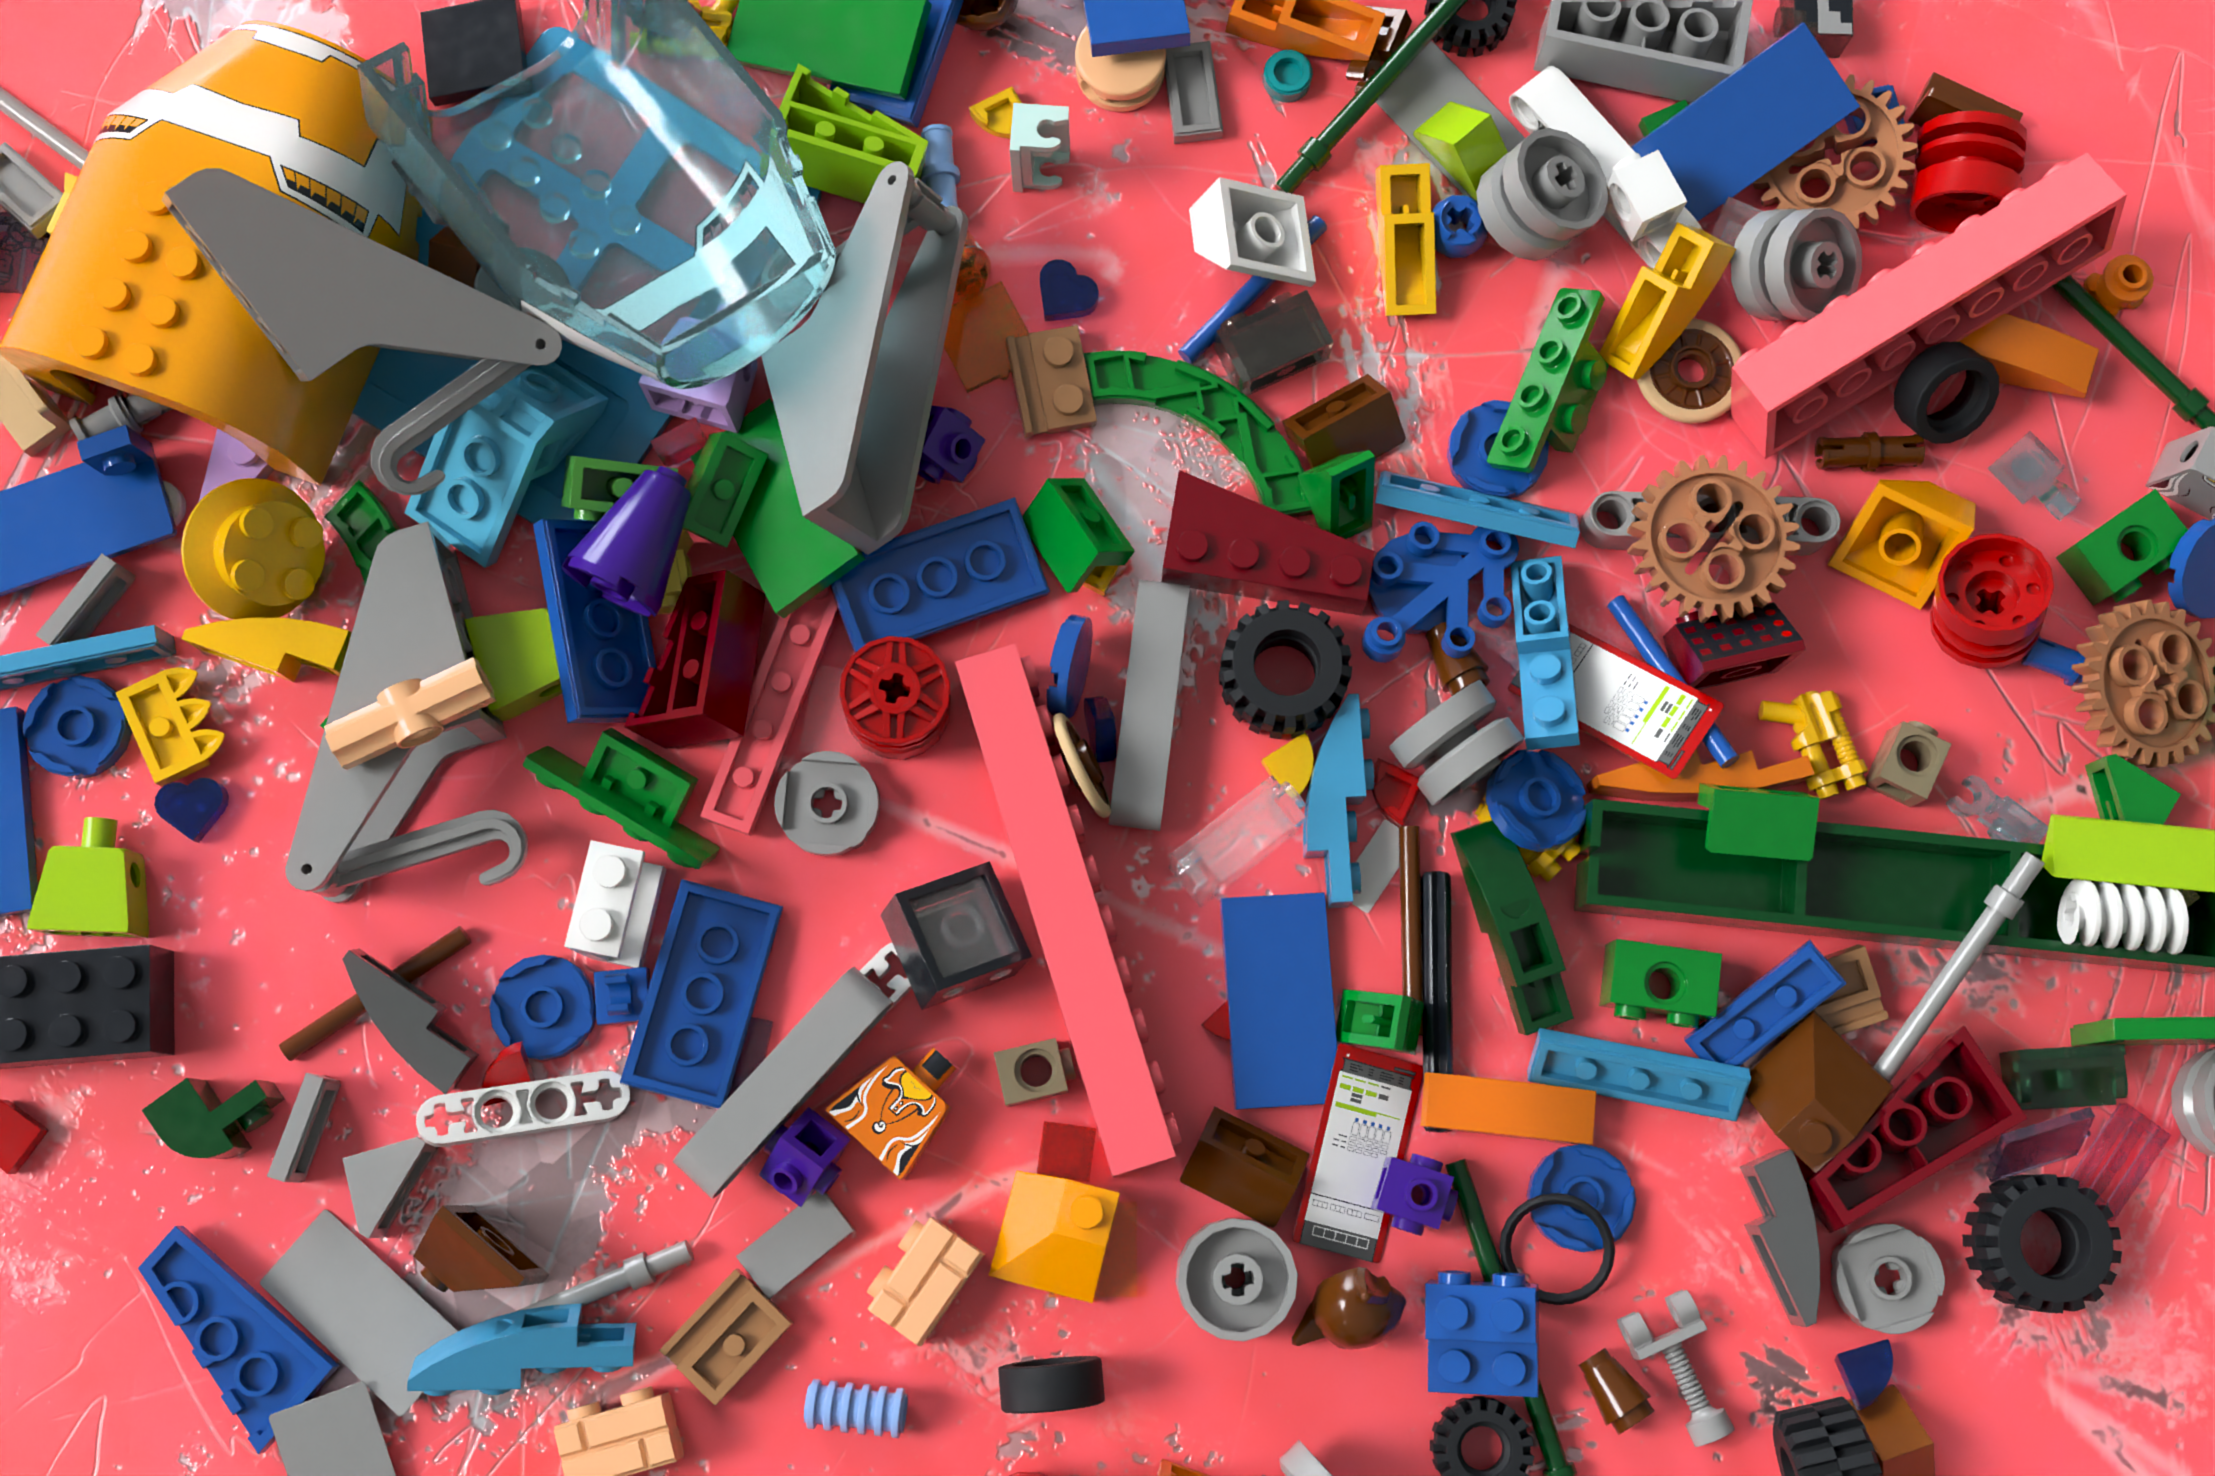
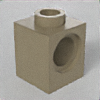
M1903 721L1886 732L1866 776L1867 784L1864 786L1908 807L1927 800L1952 744L1938 738V732L1929 725L1917 721H1909L1908 723ZM1901 749L1909 750L1916 757V772L1907 769L1901 762Z
M1056 1038L994 1052L1004 1102L1007 1107L1069 1093L1066 1081L1076 1079L1070 1049L1059 1050ZM1033 1057H1042L1052 1066V1075L1049 1081L1038 1087L1025 1083L1021 1074L1024 1063Z

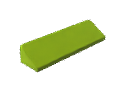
M2051 814L2042 861L2045 863L2043 867L2054 877L2215 893L2214 829Z

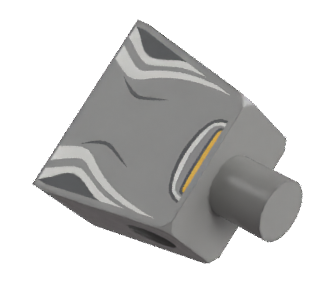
M2213 426L2167 443L2145 485L2152 490L2156 489L2159 494L2209 520L2215 518L2213 517L2215 516V427Z

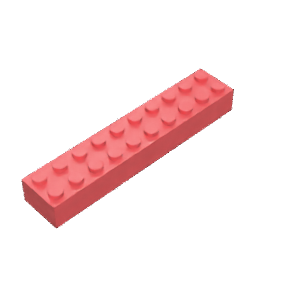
M1016 643L955 661L966 703L1111 1175L1115 1177L1176 1157L1173 1146L1180 1145L1182 1139L1173 1112L1163 1114L1157 1095L1166 1091L1157 1060L1146 1062L1141 1044L1148 1042V1030L1140 1007L1133 1010L1129 1008L1125 994L1132 992V979L1124 956L1114 959L1110 943L1117 941L1116 928L1109 906L1105 905L1098 908L1094 894L1101 892L1100 877L1093 855L1082 857L1079 844L1086 842L1084 826L1077 804L1066 806L1063 795L1070 793V782L1061 754L1052 757L1050 755L1048 747L1055 745L1046 705L1035 707L1033 698L1039 697L1040 693L1031 657L1029 655L1020 658Z

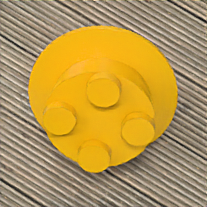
M243 478L227 482L205 495L193 509L187 520L181 545L185 575L200 600L224 617L230 619L282 617L299 606L314 591L325 561L323 527L307 503L298 494L282 484L259 478Z

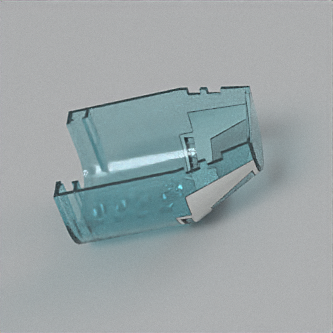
M583 0V7L577 24L565 41L550 55L475 97L454 107L442 110H428L425 82L416 72L413 73L410 49L404 41L357 65L364 112L370 130L515 309L551 325L558 331L561 339L673 388L693 389L719 381L744 368L777 344L809 312L830 280L835 264L836 250L815 196L810 197L802 176L803 166L799 155H794L788 141V127L782 112L687 0Z

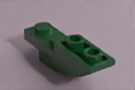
M1492 819L1450 833L1480 930L1489 936L1519 1034L1529 1035L1537 1032L1539 1028L1546 1029L1574 1019L1560 972L1565 971L1566 968L1540 896L1516 844L1501 833Z

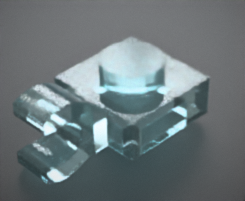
M2031 431L1987 468L2022 504H2025L2035 495L2059 521L2074 510L2081 501V498L2073 489L2055 478L2063 472L2066 466Z
M1970 775L1961 782L1963 786L1973 793L1974 801L1972 804L1964 802L1958 796H1954L1946 802L1949 810L1957 816L1970 817L1978 815L1979 817L1976 820L1988 828L1987 834L1991 839L2039 844L2048 831V826L2009 796L1999 797L1982 778L1975 775Z

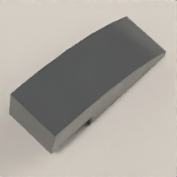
M360 948L348 950L342 960L352 985L371 1020L392 1048L418 1074L444 1094L454 1090L479 1054L435 1025L447 1007Z
M1779 1149L1740 1166L1742 1174L1762 1214V1217L1748 1222L1744 1226L1791 1325L1809 1327L1817 1322L1820 1296V1250L1816 1221L1806 1182L1794 1152L1791 1149Z

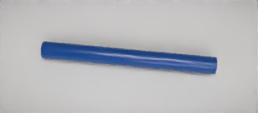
M1313 215L1307 221L1311 245L1327 230L1325 222L1316 215ZM1253 275L1178 350L1181 358L1185 362L1193 364L1276 280Z
M1620 595L1610 601L1607 608L1646 663L1687 684L1626 597ZM1714 722L1702 742L1719 766L1724 769L1734 764L1739 759V755Z

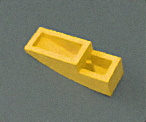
M1430 163L1380 165L1375 169L1378 241L1385 316L1436 314L1434 212H1431Z
M1677 222L1655 267H1641L1599 352L1603 359L1628 377L1635 380L1641 378L1682 334L1721 278L1736 248L1700 228Z
M242 618L217 621L185 629L181 639L200 651L295 682L302 664L340 676L352 633L345 629L313 621L290 618Z

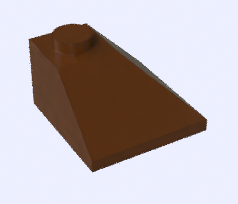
M1812 1010L1749 1069L1751 1081L1746 1097L1775 1135L1807 1166L1817 1173L1858 1135L1892 1090L1893 1085L1821 1016Z
M443 1205L435 1214L413 1255L424 1266L420 1272L421 1275L432 1286L442 1292H446L448 1289L452 1292L533 1285L543 1283L550 1275L472 1205Z

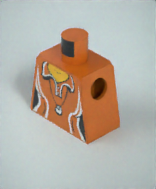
M934 1047L913 1070L908 1068L894 1055L830 1104L826 1111L899 1180H905L951 1110V1107L935 1092L956 1068Z

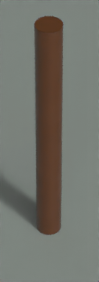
M1419 826L1399 827L1402 995L1412 997L1424 1003ZM1424 1007L1419 1036L1424 1035Z
M458 926L394 968L393 971L411 983L469 945L471 939L461 926ZM356 993L280 1043L279 1047L284 1056L289 1061H293L367 1011Z

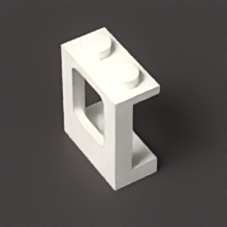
M591 840L564 947L592 960L630 968L643 967L667 869L661 865L643 862L645 857L644 851Z

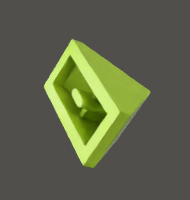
M1452 101L1448 102L1413 133V136L1475 200H1477L1476 191L1481 176L1508 153L1491 114Z

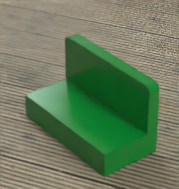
M717 432L710 434L686 486V489L692 496L683 530L689 531L723 548H727L769 454L727 433Z
M1048 478L1022 516L1030 539L1067 593L1078 592L1096 566L1125 565L1135 552L1085 478Z
M1700 783L1697 804L1709 808L1705 849L1711 853L1810 861L1813 858L1820 798L1804 792Z

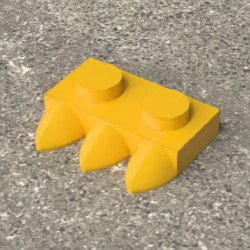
M189 668L166 669L115 692L154 783L161 787L209 766L210 762L208 759L216 753L225 738V734L217 730H195V727L207 716L212 703L197 698L181 699L192 687L198 675L197 671Z

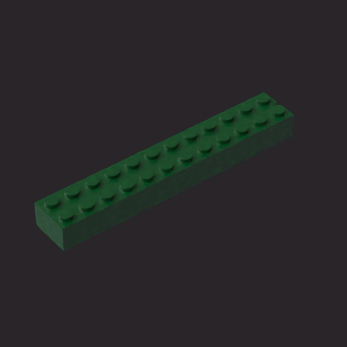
M1592 799L1584 806V809H1586V821L1579 833L1578 843L1580 844V852L1578 855H1586L1588 857L1577 864L1574 911L1957 950L1988 906L1984 903V900L1996 884L2002 886L2026 851L2042 860L2045 844L1817 821L1813 858L1810 861L1711 853L1705 849L1709 810ZM2043 867L2021 897L2025 903L2013 920L2006 918L1982 952L2197 975L2214 972L2215 893L2178 889L2187 905L2189 930L2185 947L2177 955L2168 953L2164 943L2161 950L2157 953L2148 952L2143 945V940L2135 951L2125 949L2121 939L2114 949L2105 948L2101 942L2100 935L2095 945L2087 947L2082 945L2079 939V931L2075 941L2068 945L2063 943L2059 936L2057 915L2062 895L2066 887L2074 879L2054 877Z

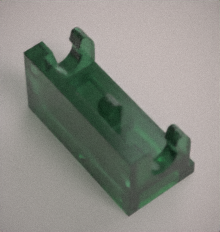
M2125 1044L2024 1049L1999 1053L2002 1081L2022 1110L2116 1105V1099L2127 1098L2128 1081L2124 1055H2126Z

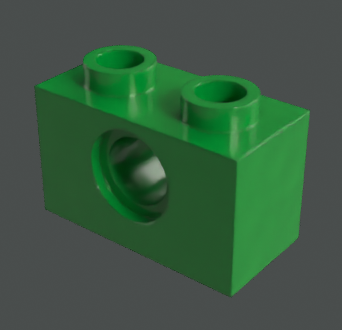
M2154 489L2058 555L2056 559L2093 606L2109 596L2118 603L2143 586L2142 582L2138 579L2141 574L2151 569L2155 575H2158L2169 568L2171 555L2180 538L2188 529L2159 492ZM2121 543L2127 545L2132 550L2134 561L2128 559L2123 554Z
M1615 939L1605 944L1599 1006L1614 1008V1017L1620 1019L1646 1021V1013L1667 1016V1025L1698 1028L1699 1020L1704 1021L1716 1017L1722 954ZM1653 972L1662 973L1669 980L1670 993L1666 999L1657 998L1650 991L1649 977Z

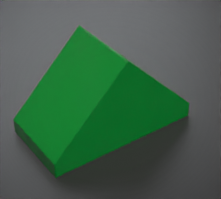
M1370 450L1339 455L1297 475L1320 529L1348 539L1372 527L1375 456Z
M2117 754L2105 756L2085 765L2100 819L2163 825L2181 795Z
M1343 989L1336 1028L1337 1041L1416 1055L1424 1003L1404 995Z

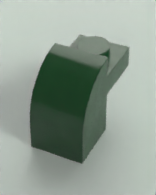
M186 1078L142 1109V1112L161 1140L173 1151L192 1158L227 1159L239 1156L252 1149L241 1131L244 1129L248 1133L264 1125L274 1116L271 1109L285 1100L274 1082L254 1080L222 1103L207 1080Z

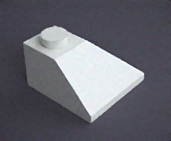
M1219 177L1190 207L1189 213L1194 252L1226 270L1312 287L1316 283L1304 196Z

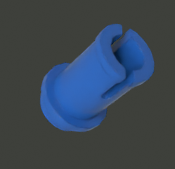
M2039 635L2036 645L2022 659L2021 664L2029 665L2063 678L2065 685L2072 686L2074 683H2081L2083 677L2071 669L2072 665L2084 663L2085 657L2078 650L2076 651L2041 638Z

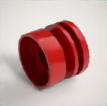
M1957 111L1939 115L1925 122L1918 131V152L1915 156L1916 170L1919 173L1915 176L1912 183L1910 214L1911 218L1920 226L1935 232L1952 234L1967 218L1976 214L1984 215L1997 207L2010 192L2017 188H2022V177L2019 174L2025 167L2024 152L2027 147V129L2018 120L2000 113L1987 111Z
M2002 533L1976 535L1957 544L1944 558L1939 571L1929 615L1932 635L1943 652L1961 664L1979 669L2003 668L2023 659L2037 643L2054 590L2052 568L2041 551L2021 538Z
M887 636L868 642L849 659L841 674L839 697L850 733L865 750L881 758L904 760L925 753L940 740L950 718V682L944 663L930 647L912 638ZM895 684L903 685L904 695L907 697L899 696L896 703H889L887 694L883 690L892 691Z

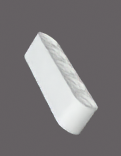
M1554 66L1545 68L1509 97V104L1514 116L1530 134L1533 131L1551 128L1567 132L1584 143L1598 160L1607 183L1613 173L1612 168L1622 159L1636 154L1569 78ZM1607 201L1603 215L1650 268L1655 267L1677 222L1702 229L1698 221L1684 207L1675 222L1631 242L1609 201Z

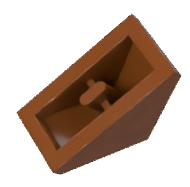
M1890 1384L1847 1400L1857 1411L1868 1432L1883 1476H1935L1934 1443L1895 1385Z

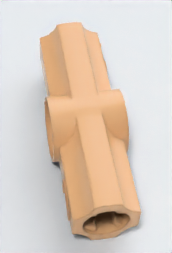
M472 657L425 680L418 678L409 679L386 688L377 696V702L324 726L326 731L325 738L331 752L335 755L341 767L349 770L396 747L402 749L411 748L436 738L444 731V725L495 702L494 690L479 661Z

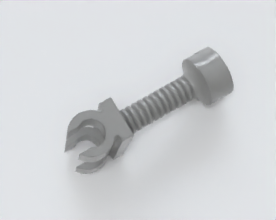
M1682 1289L1665 1297L1668 1310L1678 1328L1652 1339L1639 1312L1635 1313V1311L1617 1319V1324L1625 1342L1630 1348L1633 1359L1642 1360L1660 1351L1666 1354L1664 1357L1668 1359L1667 1363L1670 1364V1370L1675 1375L1674 1378L1677 1380V1384L1680 1385V1390H1683L1681 1393L1685 1395L1684 1399L1688 1400L1686 1403L1689 1405V1410L1692 1411L1691 1420L1685 1426L1694 1446L1699 1447L1729 1435L1735 1428L1725 1408L1716 1409L1709 1404V1400L1706 1399L1707 1395L1703 1394L1705 1391L1701 1389L1702 1385L1699 1384L1700 1381L1697 1378V1374L1694 1373V1368H1691L1692 1364L1689 1363V1358H1686L1687 1353H1684L1685 1349L1681 1348L1683 1346L1682 1341L1708 1330L1704 1321L1700 1318L1698 1308L1692 1296L1687 1290L1683 1291Z

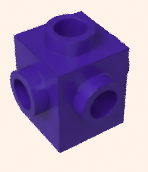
M931 406L918 476L934 484H939L941 479L963 483L966 475L974 468L977 462V455L986 440L970 427L972 420L953 408Z
M808 1107L789 1128L781 1125L769 1139L763 1151L770 1156L760 1171L759 1176L771 1184L778 1192L802 1207L815 1191L824 1196L838 1179L842 1169L836 1163L851 1138Z
M1412 1153L1410 1162L1395 1157H1386L1370 1209L1394 1216L1391 1227L1422 1236L1425 1227L1439 1230L1442 1220L1446 1222L1451 1220L1457 1203L1458 1191L1451 1189L1454 1177L1441 1173L1442 1162ZM1416 1185L1421 1188L1423 1193L1419 1204L1414 1203L1411 1197L1412 1189Z

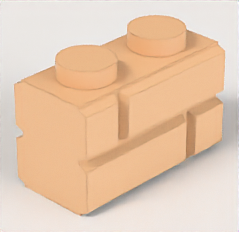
M930 1217L925 1225L917 1220L913 1223L898 1245L901 1250L906 1252L894 1270L885 1265L867 1290V1293L874 1297L867 1309L920 1347L925 1343L985 1255L977 1247L934 1217Z
M649 1386L620 1395L622 1406L601 1411L600 1402L597 1401L567 1410L569 1421L554 1426V1434L559 1456L562 1459L561 1465L564 1476H628L673 1463L683 1458L684 1449L669 1392L654 1396L653 1388Z

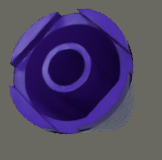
M659 466L657 471L645 470L568 554L561 567L562 570L585 588L591 583L595 588L603 592L602 598L617 606L642 616L650 617L651 614L654 617L657 616L663 603L692 496L685 488L687 480L677 472L663 466Z

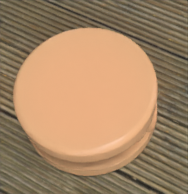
M1086 26L1078 38L1075 50L1078 85L1083 94L1100 108L1115 112L1138 109L1149 103L1157 95L1163 84L1166 49L1092 57Z

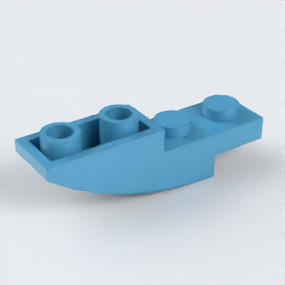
M1554 556L1514 561L1510 567L1516 644L1519 656L1524 735L1527 751L1580 745L1562 557Z
M1348 694L1336 713L1318 751L1305 801L1303 858L1324 857L1327 909L1348 908L1353 902V894L1361 893L1360 866L1358 862L1350 863L1349 842H1357L1355 811H1347L1346 805L1362 804L1367 796L1366 790L1374 789V767L1372 759H1364L1362 739H1370V715L1368 708H1360L1359 694Z
M582 1303L544 1306L494 1317L464 1328L437 1342L416 1356L407 1381V1391H423L430 1396H444L453 1393L455 1390H479L487 1395H500L509 1392L511 1389H521L526 1368H535L541 1373H558L567 1368L591 1367V1369L597 1372H614L622 1367H633L636 1348V1323L582 1324Z

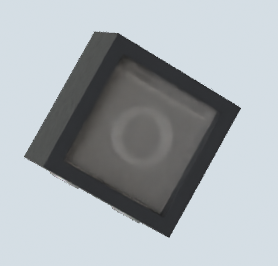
M990 861L897 893L881 913V918L921 1010L1015 976L1032 957Z

